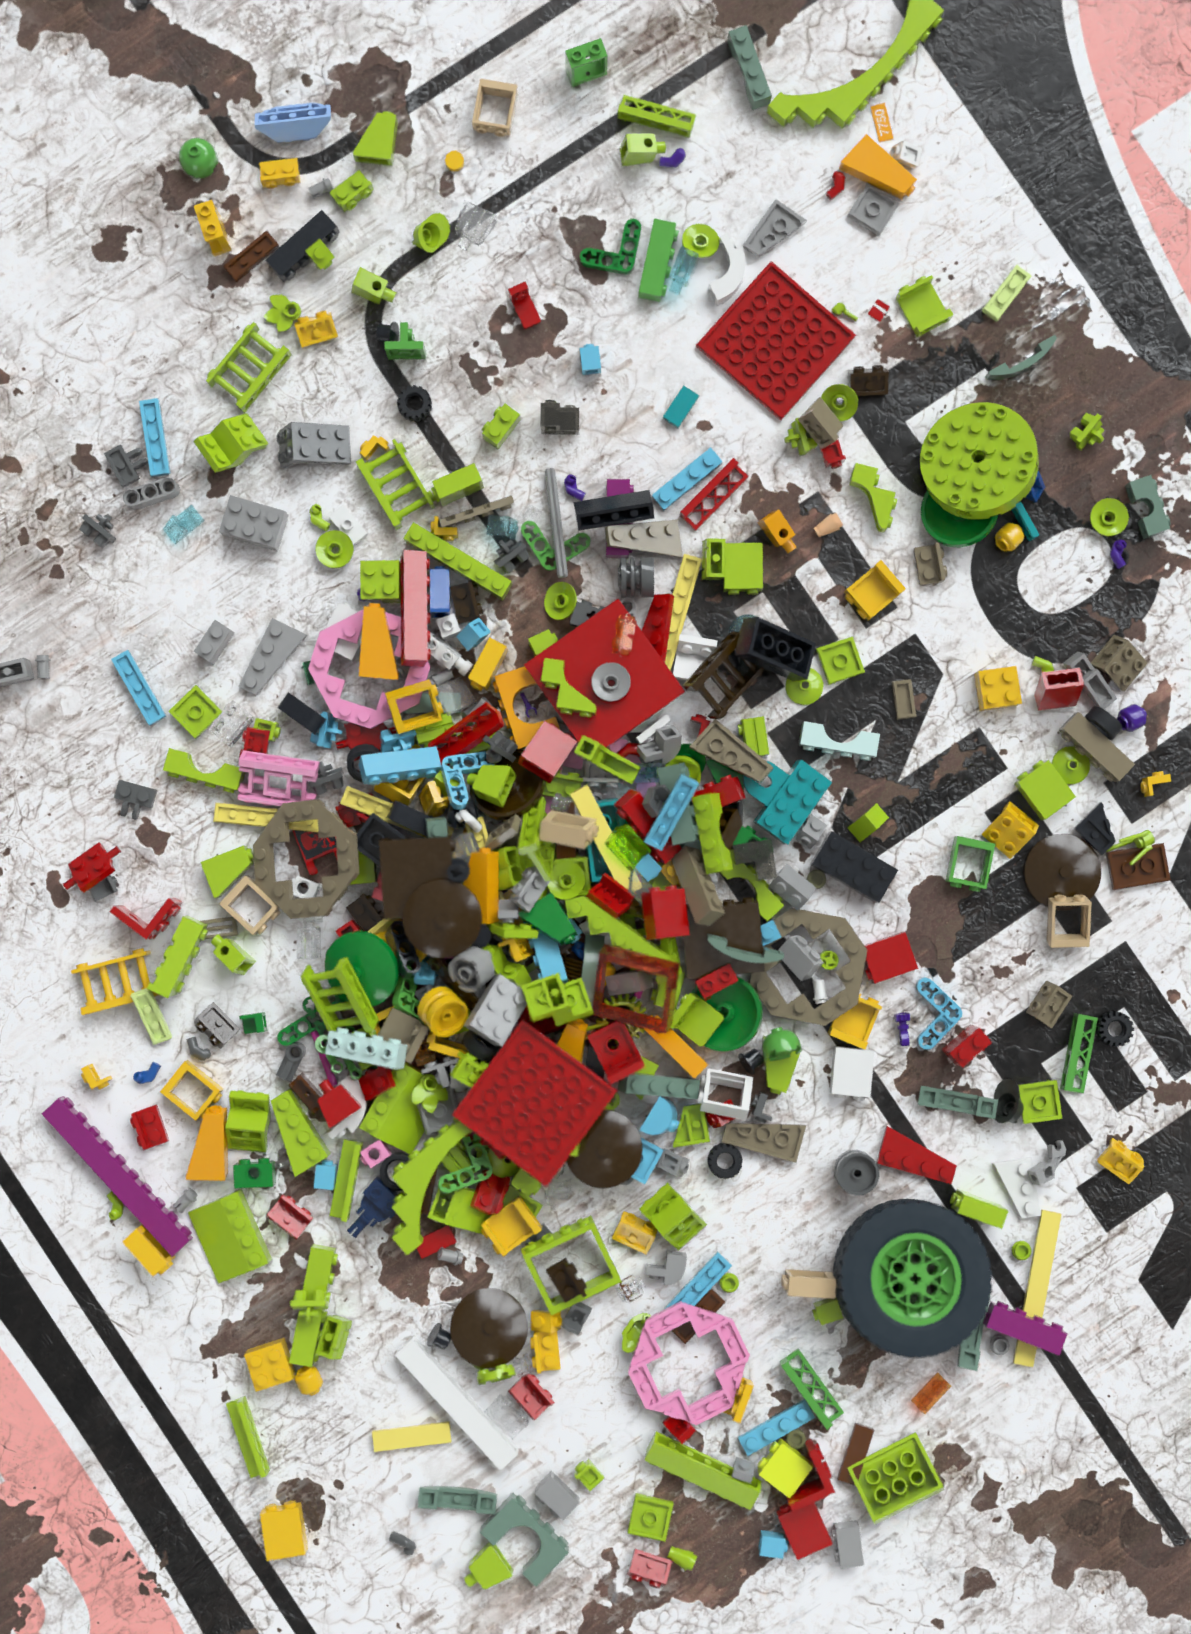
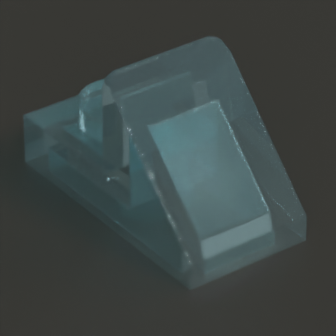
M190 505L178 516L173 514L163 530L176 545L205 520Z

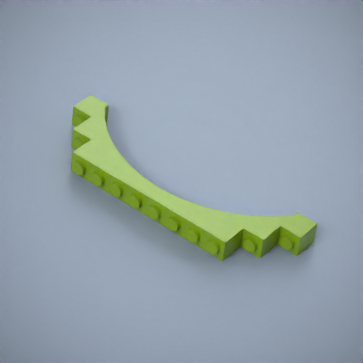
M908 0L907 11L900 32L883 57L869 70L842 86L819 93L784 95L780 91L768 105L767 114L782 127L787 123L791 124L797 115L812 128L817 123L820 125L826 116L841 129L846 124L849 126L855 120V114L859 110L862 112L866 108L869 98L871 96L874 98L881 90L880 86L890 81L894 70H899L906 62L905 58L915 53L919 42H924L930 35L929 31L933 27L936 29L943 20L941 17L944 10L933 0Z
M455 1117L453 1118L454 1122L449 1126L447 1124L438 1131L439 1135L434 1139L433 1137L427 1139L420 1151L414 1150L408 1156V1161L404 1164L400 1162L393 1168L392 1178L405 1193L401 1192L393 1199L392 1208L405 1224L401 1222L393 1229L392 1239L406 1255H409L423 1242V1237L420 1235L421 1208L425 1191L433 1173L446 1154L464 1136L472 1132Z

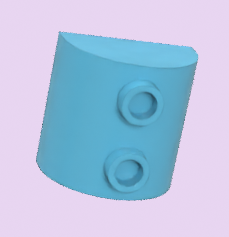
M659 1096L640 1130L649 1135L665 1134L669 1131L675 1132L680 1122L677 1121L678 1115L674 1103L667 1097Z

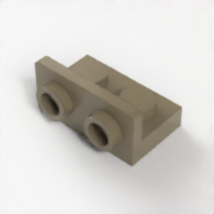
M939 542L934 543V545L914 548L920 586L945 581L947 567L946 565L943 566L944 550L943 547H940Z
M1045 981L1034 1000L1030 1003L1026 1013L1035 1017L1046 1026L1053 1028L1072 996L1058 985Z

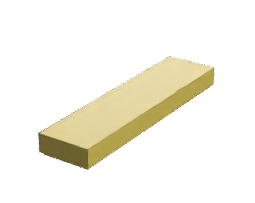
M450 1421L372 1431L374 1452L452 1442Z

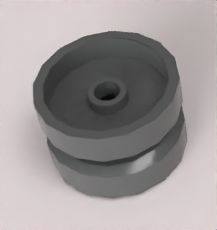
M858 1149L848 1150L838 1157L834 1166V1176L838 1184L849 1194L855 1196L865 1195L877 1186L880 1177L879 1168L875 1160L866 1152ZM856 1170L860 1171L859 1174H854Z

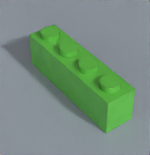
M654 218L638 298L660 302L661 297L666 295L667 285H664L665 278L670 276L671 267L668 264L669 260H673L675 253L672 245L673 241L677 242L679 230H676V223Z

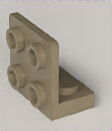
M821 397L816 399L798 419L821 449L834 443L839 438L837 433L843 427V424Z
M1113 635L1092 660L1091 664L1095 669L1106 673L1121 691H1125L1147 665V661L1129 640Z
M516 814L488 835L485 847L491 848L492 851L495 848L502 849L515 846L518 850L523 820Z
M392 1008L378 1035L383 1036V1040L389 1041V1038L401 1040V1044H406L405 1061L412 1063L429 1028L422 1021Z

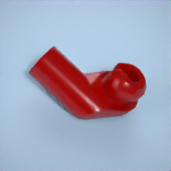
M627 743L616 754L623 758H626L629 754L641 757L637 752V746L641 744Z

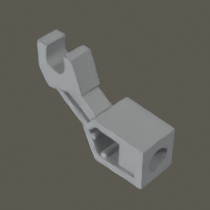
M1063 1140L1055 1141L1057 1149H1055L1054 1145L1047 1146L1049 1157L1047 1163L1041 1162L1028 1170L1032 1184L1042 1185L1055 1178V1171L1062 1157L1066 1154Z

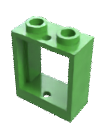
M601 38L565 50V67L572 87L607 75L608 55Z
M954 836L945 881L950 882L952 887L961 888L962 885L969 886V890L980 892L981 889H987L995 844ZM959 845L985 851L979 883L953 878Z

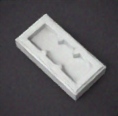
M344 505L328 516L340 531L350 537L353 546L368 535Z

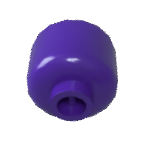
M1131 704L1119 711L1117 720L1122 725V730L1133 732L1146 724L1147 713L1139 705Z

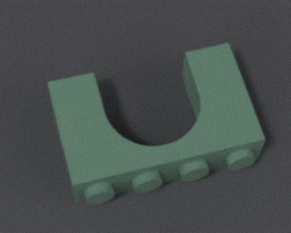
M512 1493L496 1510L495 1515L492 1514L480 1528V1533L494 1546L513 1527L527 1526L532 1528L538 1534L541 1546L537 1553L523 1566L522 1574L537 1587L569 1553V1543L563 1536L559 1537L555 1534L551 1524L548 1522L544 1523L540 1519V1514L535 1509H530L522 1496H516Z

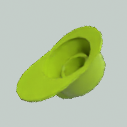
M441 213L430 215L415 227L412 244L417 245L428 253L434 252L449 237L450 225L448 219Z

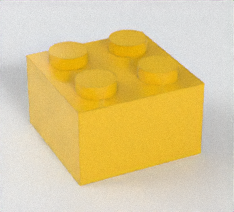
M1016 666L974 673L980 711L1022 704Z
M285 1337L250 1348L244 1354L256 1392L291 1381L296 1375L294 1365L289 1363L290 1352Z

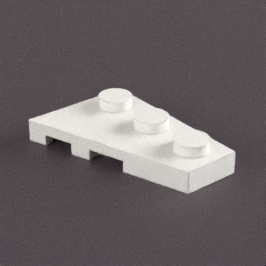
M1026 1157L993 1162L1020 1217L1041 1216L1037 1187L1035 1184H1032L1028 1174V1170L1033 1167L1032 1158Z

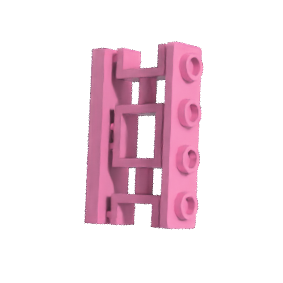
M243 750L239 758V771L249 772L248 784H240L237 799L246 803H262L266 806H281L283 803L315 800L317 794L307 792L308 781L316 782L320 762ZM255 768L265 770L264 776L255 775ZM293 774L303 775L302 782L293 781ZM270 776L287 778L286 789L269 787ZM254 783L263 784V791L254 790ZM292 788L302 790L301 796L292 795Z

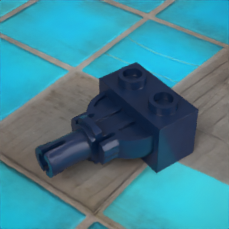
M379 1176L364 1190L361 1206L356 1213L359 1215L363 1209L365 1211L347 1229L348 1233L351 1234L357 1227V1230L352 1234L354 1238H357L372 1219L375 1220L370 1226L374 1227L377 1222L385 1221L388 1218L392 1219L396 1214L392 1205L394 1203L393 1199L398 1193L387 1188Z

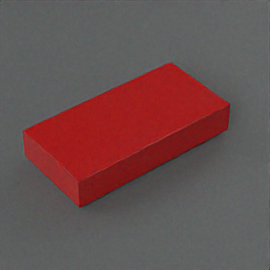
M445 1225L422 1236L423 1242L417 1247L421 1259L438 1252L441 1247L446 1248L457 1243L450 1225Z

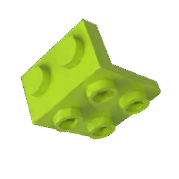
M689 993V995L686 994L681 999L680 1007L671 1012L667 1025L672 1029H679L698 1046H704L722 1023L724 1017L696 993Z

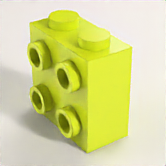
M780 1438L778 1442L775 1441L770 1446V1453L767 1457L761 1458L757 1465V1471L763 1479L788 1498H791L812 1470L813 1465L810 1460Z

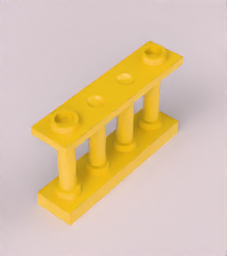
M144 948L133 950L132 955L89 966L88 963L76 965L77 969L71 970V973H80L87 1000L86 1006L80 1008L81 1014L86 1015L133 1003L131 993H134V990L131 988L125 961L136 958L143 985L141 989H145L150 981L144 956L150 955L151 952L144 951ZM117 963L124 989L123 997L116 998L113 995L107 965ZM99 968L106 996L104 998L105 1002L97 1003V1000L94 999L88 970ZM152 991L154 997L160 996L159 994Z

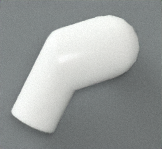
M462 809L455 814L458 822L465 821L475 833L481 831L482 825L468 811Z

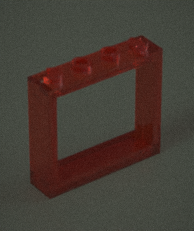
M605 944L598 955L592 1008L593 1015L603 1019H612L622 1024L634 1025L637 1028L653 1030L656 1033L666 1034L672 1026L680 963ZM607 962L667 977L662 1019L602 1003Z

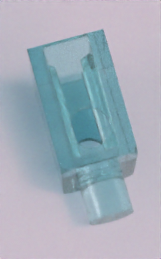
M681 246L669 276L672 281L669 288L670 292L679 295L683 286L688 287L699 262L698 253ZM683 271L685 275L679 276V272Z

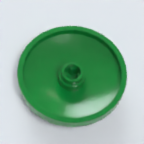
M928 490L921 504V518L927 533L935 541L949 547H966L981 541L991 532L998 518V514L990 516L988 519H966L955 516L945 511L934 501Z
M352 931L342 935L331 944L325 957V972L334 970L340 959L348 958L372 1007L382 1003L391 996L398 983L399 968L392 949L383 939L370 932ZM337 978L327 979L331 988L342 986ZM345 993L337 994L343 1001H349Z
M737 976L738 982L711 995L712 998L706 1001L724 1017L722 1023L704 1045L709 1049L733 1051L742 1048L755 1037L760 1028L763 1012L761 1000L754 987L741 977ZM695 986L691 993H696L703 999L697 986Z

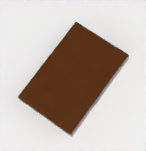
M1164 843L1151 845L1153 849L1146 852L1133 865H1130V862L1144 848L1135 847L1106 852L1112 890L1171 881Z

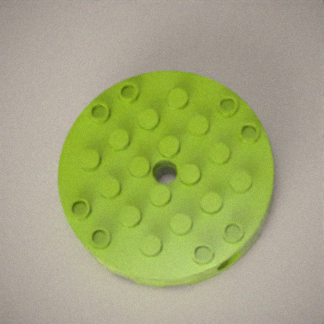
M978 402L951 410L932 426L922 445L920 468L930 496L945 511L966 519H988L990 516L1000 513L1002 515L1016 507V504L1023 497L1027 496L1037 477L1039 455L1034 433L1028 423L1018 413L1003 405Z

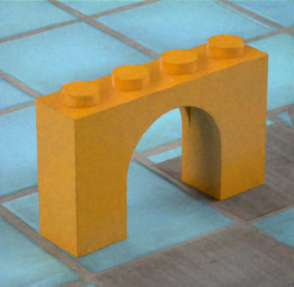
M525 666L494 676L496 681L492 683L495 692H500L501 699L498 702L501 711H506L507 717L504 720L507 729H512L513 736H510V739L518 745V749L522 750L528 746L544 721L554 724L560 730L556 717L538 723H526L515 715L513 703L516 695L525 688L537 685Z

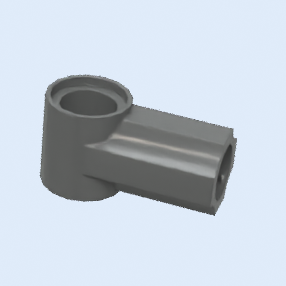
M294 1042L288 1046L276 1074L285 1081L292 1082L299 1064L306 1053V1047L300 1042ZM293 1047L300 1050V1056L292 1054L291 1050Z

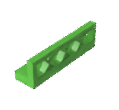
M1074 1013L1060 1089L1084 1093L1097 1026V1017ZM1085 1019L1092 1020L1091 1028L1084 1032ZM1085 1037L1088 1045L1087 1048L1081 1051V1041ZM1081 1056L1084 1060V1066L1077 1070L1078 1057ZM1075 1075H1078L1081 1080L1080 1088L1073 1087Z
M797 1348L779 1362L826 1430L833 1426L832 1421L841 1416L844 1411L799 1348ZM799 1355L802 1360L801 1368L792 1367L789 1361ZM803 1372L813 1375L812 1384L802 1381ZM814 1388L823 1389L825 1392L824 1400L815 1399L813 1396ZM826 1404L834 1405L838 1411L828 1417L825 1413Z

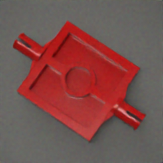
M384 722L372 729L354 723L344 724L347 733L346 740L335 743L336 745L344 744L337 746V750L349 747L351 750L357 745L371 744L381 752V731L388 729L393 735L397 734L396 731H392L396 728L395 726L387 728ZM358 756L354 761L360 760L361 756Z
M98 842L71 861L68 866L72 872V878L63 883L65 889L69 890L77 884L79 889L85 893L115 872L112 858L121 853L120 848L116 846L107 852L104 846Z

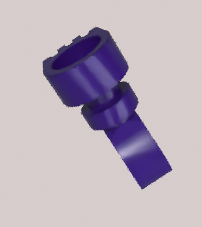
M910 1013L894 1014L895 1022H899L897 1028L900 1030V1045L910 1046L907 1030L909 1029V1024L906 1022L910 1021Z

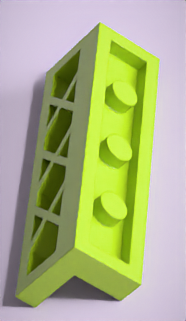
M623 95L622 102L618 108V119L688 138L691 136L696 114ZM626 102L634 103L636 108L626 106L625 104ZM647 107L652 108L654 113L645 111L643 109ZM665 112L670 113L672 118L661 114ZM685 117L691 119L689 123L679 119Z
M344 1139L330 1210L331 1217L341 1218L343 1222H347L350 1217L361 1159L360 1152L364 1143Z
M246 1396L227 1402L226 1406L250 1478L259 1475L261 1478L266 1477L270 1467Z

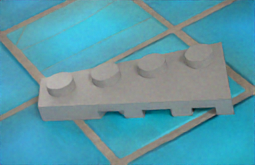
M272 618L239 687L258 695L273 677L274 673L281 668L285 660L308 635Z

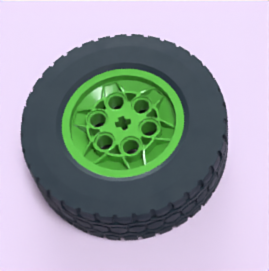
M897 1199L886 1201L874 1206L872 1209H868L853 1222L852 1226H849L839 1243L840 1246L837 1248L835 1255L836 1259L833 1265V1276L836 1278L835 1295L843 1315L862 1337L878 1348L897 1356L926 1358L927 1356L932 1357L952 1350V1347L955 1348L963 1343L962 1341L966 1340L973 1330H976L981 1323L979 1322L980 1319H983L987 1311L985 1308L988 1307L991 1298L989 1297L992 1291V1284L990 1283L992 1280L991 1265L981 1239L974 1232V1229L958 1214L928 1201ZM913 1253L918 1255V1260L915 1263L910 1261V1256ZM899 1262L901 1264V1270L895 1273L893 1271V1265ZM932 1263L935 1266V1270L933 1273L928 1274L927 1266ZM913 1273L917 1276V1280H914V1283L910 1280V1276H913ZM899 1282L901 1289L899 1292L894 1293L892 1287L895 1283ZM929 1284L934 1285V1291L931 1294H928L926 1291ZM916 1293L917 1301L910 1303V1295Z

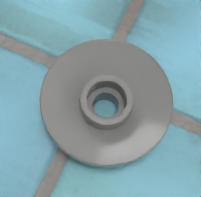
M612 662L605 663L595 670L592 676V687L599 698L605 701H617L623 698L629 691L631 684L630 675L622 665ZM614 680L615 685L609 686L608 681Z

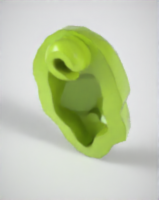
M641 1313L634 1316L622 1332V1349L624 1352L630 1353L635 1351L645 1319L649 1318L650 1314Z

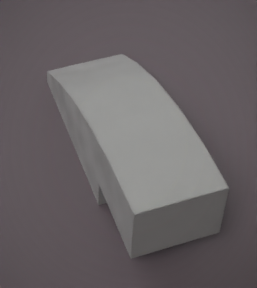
M1077 651L1063 663L1067 669H1081L1084 682L1083 691L1098 707L1105 709L1117 699L1098 669L1092 666L1084 653Z

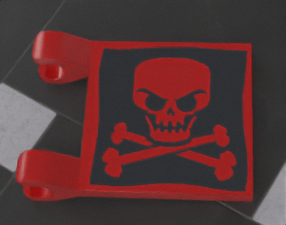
M292 830L310 875L318 873L313 860L332 852L335 853L337 859L336 837L319 838L318 832Z

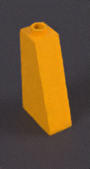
M867 134L845 156L839 166L841 171L901 200L905 195L909 197L916 189L914 185L917 179Z
M369 603V606H364L359 677L398 680L399 673L385 608H381L379 603Z
M483 847L479 848V851L471 852L468 863L470 874L463 885L468 887L478 899L482 911V923L489 924L499 922V852Z
M657 1014L654 1016L649 1015L644 1021L648 1024L643 1029L694 1079L708 1066L706 1061Z
M579 1018L566 1024L557 1045L582 1063L588 1024Z
M214 1105L206 1109L186 1174V1180L225 1181L228 1175V1144L225 1128L227 1108Z

